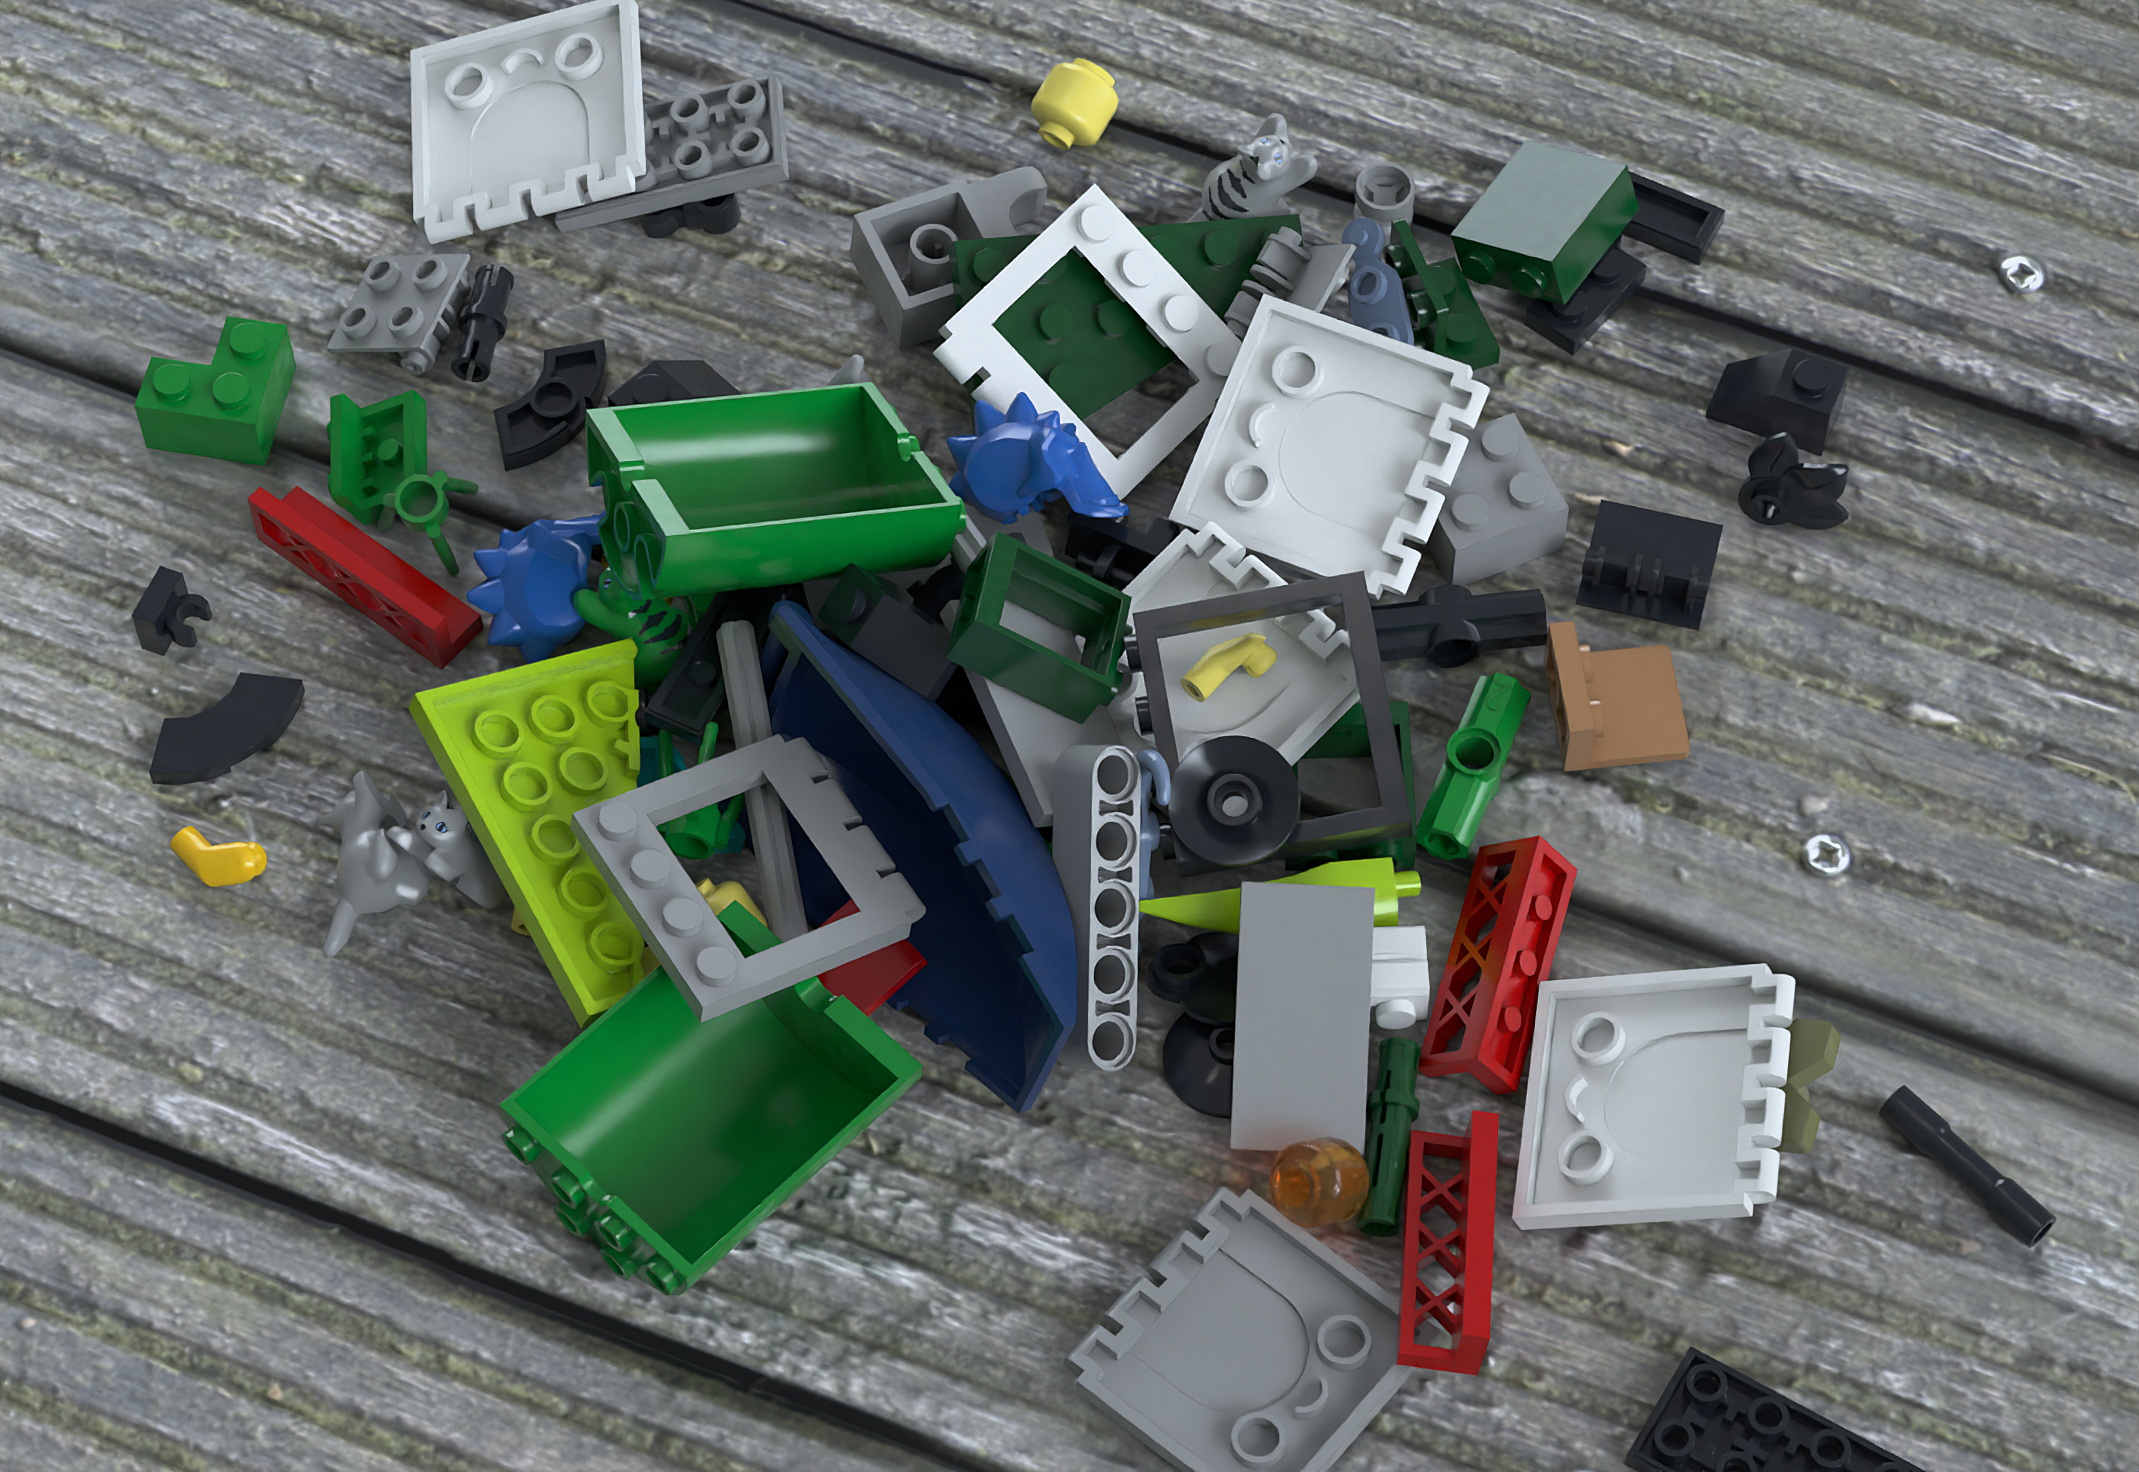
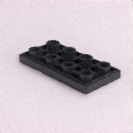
M1691 1346L1627 1453L1624 1464L1637 1472H1926Z

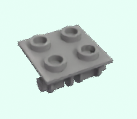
M1282 226L1277 234L1269 235L1256 259L1263 266L1253 265L1250 269V274L1270 288L1272 292L1258 283L1244 280L1241 285L1243 291L1237 293L1224 316V320L1227 322L1226 326L1243 343L1263 293L1320 313L1328 297L1337 292L1345 282L1349 274L1347 263L1356 246L1353 244L1299 247L1302 237L1294 230Z
M468 254L374 256L345 313L342 315L326 350L329 353L398 352L402 357L400 362L402 368L411 374L421 375L424 369L432 368L441 347L439 341L447 339L450 333L449 327L455 324L457 313L465 298L471 292L469 284L470 275L465 270L471 257Z

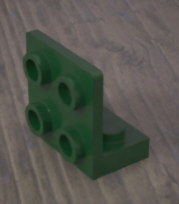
M1401 218L1391 221L1390 245L1384 246L1383 255L1385 263L1394 268L1401 279L1414 335V346L1469 365L1472 371L1499 363L1500 348L1455 257L1427 264L1406 220Z

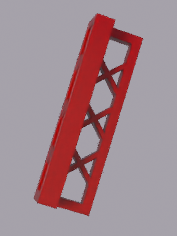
M296 485L282 500H279L261 486L247 498L258 540L439 669L445 668L484 629L481 614Z
M1540 835L1479 847L1423 1042L1422 1054L1419 1059L1418 1070L1428 1078L1470 1072L1495 1095L1515 1093L1518 1090L1535 1028L1540 982L1548 980L1578 871L1576 867ZM1513 863L1510 874L1492 890L1497 867ZM1498 913L1495 928L1476 945L1479 930ZM1482 968L1483 971L1479 984L1461 1001L1460 998L1464 985ZM1466 1024L1467 1027L1461 1049L1445 1053L1448 1041Z
M1472 1110L1464 1137L1411 1129L1406 1168L1396 1365L1478 1376L1490 1340L1498 1113ZM1423 1154L1460 1159L1459 1173L1441 1184L1423 1166ZM1423 1189L1427 1195L1421 1198V1190ZM1457 1191H1459L1458 1200L1453 1196ZM1437 1204L1457 1223V1228L1440 1240L1420 1221V1216ZM1420 1244L1425 1250L1418 1254ZM1455 1246L1456 1257L1450 1252V1250ZM1434 1260L1454 1278V1285L1438 1296L1417 1277V1272ZM1417 1300L1422 1306L1415 1311ZM1451 1303H1453V1313L1447 1308ZM1433 1316L1452 1336L1451 1349L1414 1344V1328Z

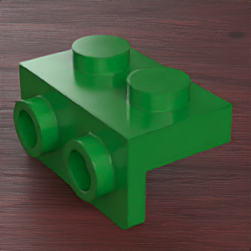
M414 390L360 408L344 393L330 398V421L327 424L331 472L327 476L329 493L338 506L345 508L363 525L377 522L384 508L382 498L385 494L395 493L398 484L412 475L428 476L426 400Z

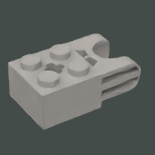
M1021 167L971 184H967L966 180L962 179L854 215L850 258L898 350L942 336L938 330L957 313L948 245L958 240L1022 236L1017 233L1015 228L1033 220L1040 214L1048 189V185L1040 171L1034 167Z

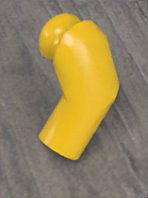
M193 826L180 830L173 837L170 844L171 850L203 883L210 887H222L248 882L253 877L262 874L267 866V854L260 844L252 841L246 843L236 841L212 846Z

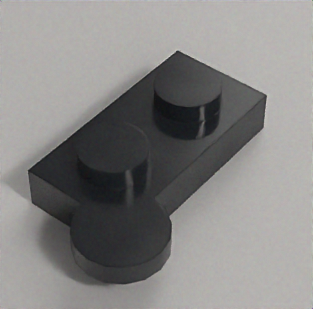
M1621 232L1565 305L1538 298L1526 310L1524 325L1574 356L1645 280L1647 265L1620 249L1622 241Z

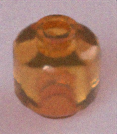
M1327 1136L1292 1143L1277 1154L1270 1169L1269 1188L1272 1201L1279 1212L1298 1226L1313 1228L1347 1221L1359 1212L1368 1197L1369 1175L1364 1159L1354 1146L1346 1140Z

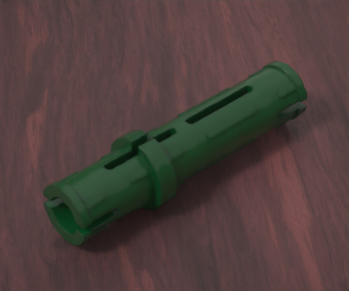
M1388 1038L1380 1042L1375 1091L1370 1093L1367 1098L1366 1111L1371 1116V1126L1356 1227L1360 1228L1362 1233L1375 1237H1390L1399 1232L1400 1208L1411 1123L1417 1120L1420 1110V1102L1415 1097V1089L1422 1048L1418 1047V1043L1405 1038Z

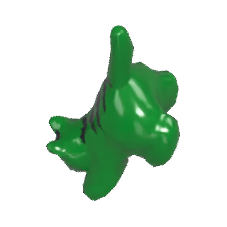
M608 567L600 574L599 592L580 589L574 593L573 605L581 618L611 635L616 642L629 638L633 639L638 648V653L634 658V687L645 686L648 692L656 691L696 628L697 622L686 612L669 606L663 598L642 601L633 600L621 589L610 567Z

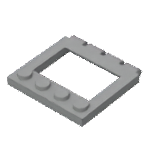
M776 734L572 813L571 831L700 1023L909 937L911 924L922 918L926 912V907L901 873H893L896 868L895 863L870 828L866 825L860 826L862 817L836 780L827 779L829 777L828 769L804 737L785 743L780 734ZM770 782L860 909V912L744 958L655 826Z

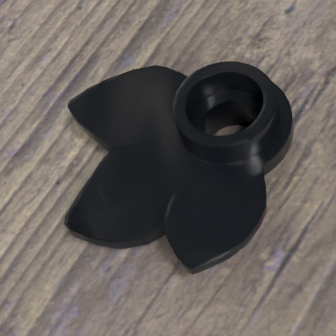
M1782 432L1765 439L1752 450L1748 458L1750 476L1743 481L1738 494L1740 508L1749 518L1766 525H1780L1789 522L1811 530L1830 529L1848 519L1849 513L1837 502L1846 486L1849 471L1847 465L1799 463L1797 446L1787 432Z
M1207 932L1192 937L1187 944L1176 943L1164 946L1157 951L1147 968V985L1149 989L1163 1000L1180 1003L1190 1017L1200 1022L1216 1026H1234L1239 935L1226 932Z

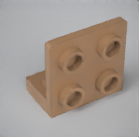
M1574 621L1549 623L1543 665L1564 772L1688 758L1690 743L1669 646L1654 645L1591 652L1588 644L1579 645Z

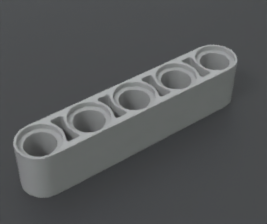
M1078 744L1069 746L1060 754L1056 761L1053 793L1052 860L1059 874L1069 905L1078 966L1076 1024L1057 1061L1068 1067L1111 1072L1122 1069L1129 1063L1135 1052L1137 1033L1141 772L1135 754L1127 747L1120 745Z

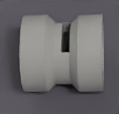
M1380 162L1364 168L1357 177L1353 220L1367 217L1381 225L1385 233L1383 246L1390 245L1391 221L1404 218L1411 230L1413 223L1412 206L1416 186L1414 178L1409 171L1395 163Z

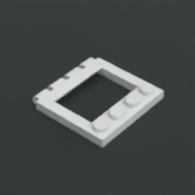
M1094 184L938 330L946 341L932 354L961 385L977 372L984 382L970 394L976 401L985 400L994 408L1006 414L1016 395L1020 392H1025L1038 414L1056 410L1060 414V424L1074 423L1077 427L1075 434L1079 441L1085 442L1099 472L1107 481L1114 494L1118 496V499L1122 500L1214 410L1215 399L1219 398L1242 342L1100 188ZM1071 248L1080 257H1086L1105 277L1104 283L1122 302H1128L1147 323L1146 328L1163 347H1170L1189 368L1188 374L1196 381L1169 410L1117 459L992 326L1011 304L1060 258L1064 257Z

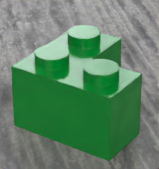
M227 316L211 365L151 356L134 406L146 448L265 466L297 367L287 325Z

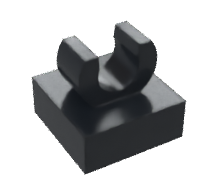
M160 566L131 616L141 648L165 656L172 642L187 648L195 647L198 642L194 628L183 624L186 618L198 617L201 620L210 621L212 613L209 602L204 597L188 593L183 573Z

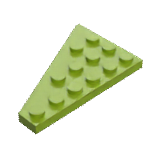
M632 638L414 694L408 707L581 1029L592 1025L645 978V970L641 965V955L645 949L644 938L571 831L572 813L637 788V776L640 773V731L635 721V714L639 708V690H635L634 658L638 653V648Z

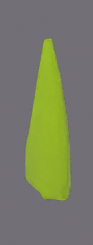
M1392 857L1330 862L1304 872L1262 882L1375 888L1373 927L1398 926V898L1419 896L1421 890L1418 872L1416 870L1394 872ZM1241 887L1139 901V912L1189 926L1239 935Z

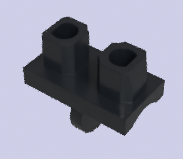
M1071 509L1066 517V524L1069 525L1070 530L1065 546V555L1076 559L1075 567L1092 574V578L1110 587H1113L1115 584L1125 589L1180 534L1181 529L1178 525L1158 517L1151 519L1141 533L1126 526L1129 514L1113 519L1082 516Z

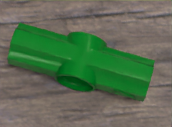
M1498 672L1490 676H1479L1460 725L1448 740L1445 761L1417 826V843L1425 847L1430 855L1451 861L1454 858H1467L1489 802L1494 799L1499 791L1502 770L1531 701V692L1522 687L1516 678ZM1477 763L1485 768L1477 770L1468 769L1462 764Z

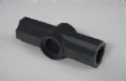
M1442 585L1425 591L1419 596L1417 601L1371 606L1381 662L1426 657L1427 661L1433 666L1454 668L1473 662L1484 651L1546 645L1548 633L1544 596L1543 593L1541 594L1540 589L1472 595L1471 591L1466 587Z

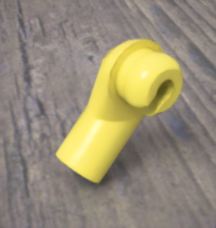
M1249 632L1211 647L1187 672L1180 683L1190 697L1202 703L1240 665L1246 669L1251 677L1259 678L1276 662L1277 653L1264 642L1266 637L1258 633Z

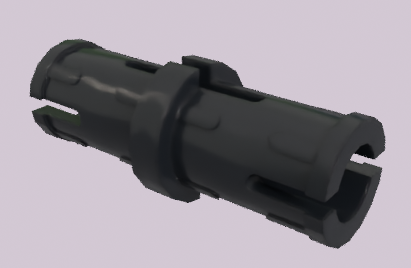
M493 264L483 265L478 268L470 304L462 309L458 323L462 334L455 357L451 363V371L455 376L465 381L470 362L475 361L472 383L483 382L488 379L496 342L503 339L508 323L504 312L510 291L514 286V276L509 270L500 266L496 284L492 286L490 281L494 270Z

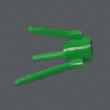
M442 470L435 472L432 477L412 475L398 484L395 493H387L383 496L382 503L384 508L378 519L377 527L380 531L388 530L398 513L403 523L409 529L427 533L447 572L455 576L459 573L460 569L440 528L449 514V503L445 492L476 494L479 487L476 483L468 480L448 477L446 472Z
M709 722L705 727L697 765L713 759L718 733V725L715 722ZM663 729L659 731V780L674 774L671 733ZM744 792L733 796L723 815L718 810V803L716 802L660 824L657 830L673 854L691 860L709 858L713 855L715 848L720 850L727 848L731 829L746 804Z

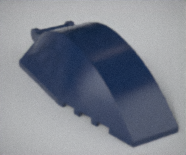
M788 600L779 601L774 604L768 617L767 623L770 633L759 656L773 736L780 734L785 743L800 737H804L809 742L829 771L827 779L836 780L862 817L860 826L866 825L870 828L895 863L896 868L893 873H901L926 907L923 917L911 924L910 934L906 939L924 957L928 964L885 1002L896 1011L909 1006L929 1023L924 1028L923 1034L936 1045L950 1041L971 1058L966 1061L965 1069L1015 1112L1020 1114L1031 1110L1077 1019L1078 966L1074 929L1068 901L1046 843L1037 827H1034L1025 805L1000 768L978 742L935 702L925 699L871 661L842 647L830 637L823 635L813 623L814 618L802 605ZM733 796L717 802L721 815L724 814ZM745 804L736 821L744 829L746 836L744 844L755 856ZM785 804L805 918L810 926L816 930L847 903L851 897Z

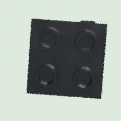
M1601 499L1590 547L1585 554L1582 568L1583 575L1576 605L1699 631L1723 525Z

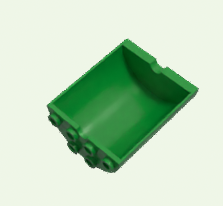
M873 382L586 409V459L589 487L602 486L606 514L596 523L609 567L621 589L633 600L642 601L838 579L843 576L851 563L874 574L933 568L946 558L956 535L963 534L966 529V510L961 497L953 493L942 478L939 467L933 465L926 454L920 451L917 437L914 434H910L897 416L895 407L892 404H888Z
M736 900L716 916L744 958L784 943ZM660 964L499 1105L508 1130L501 1137L509 1151L521 1163L527 1166L531 1165L544 1185L559 1203L554 1207V1211L562 1224L575 1236L581 1238L587 1233L602 1247L600 1250L601 1257L617 1276L627 1281L631 1276L635 1275L666 1296H679L685 1293L914 1086L922 1076L923 1065L843 994L837 997L829 992L817 976L700 1023Z

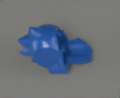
M1020 392L1016 395L1006 414L997 410L985 400H978L975 404L974 415L975 434L951 436L947 439L946 443L958 468L948 486L956 496L961 497L964 504L975 507L982 516L996 522L1013 524L1018 521L1017 514L1020 513L1021 516H1025L1031 513L1030 507H1033L1035 512H1039L1045 508L1043 504L1045 499L1050 504L1064 496L1073 511L1085 517L1113 519L1130 513L1128 505L1119 502L1118 496L1114 494L1107 481L1099 472L1085 442L1079 441L1075 434L1077 427L1074 423L1060 424V414L1056 410L1038 414L1025 392Z
M606 510L600 515L593 514L592 516L577 517L565 521L538 519L536 522L515 533L508 529H503L500 533L498 548H486L474 552V559L487 579L469 590L466 594V599L469 603L493 615L487 638L489 645L518 647L528 665L547 660L557 648L567 645L582 630L586 620L578 615L573 605V596L580 589L593 591L592 587H588L587 571L592 547L602 546L596 523L606 514Z

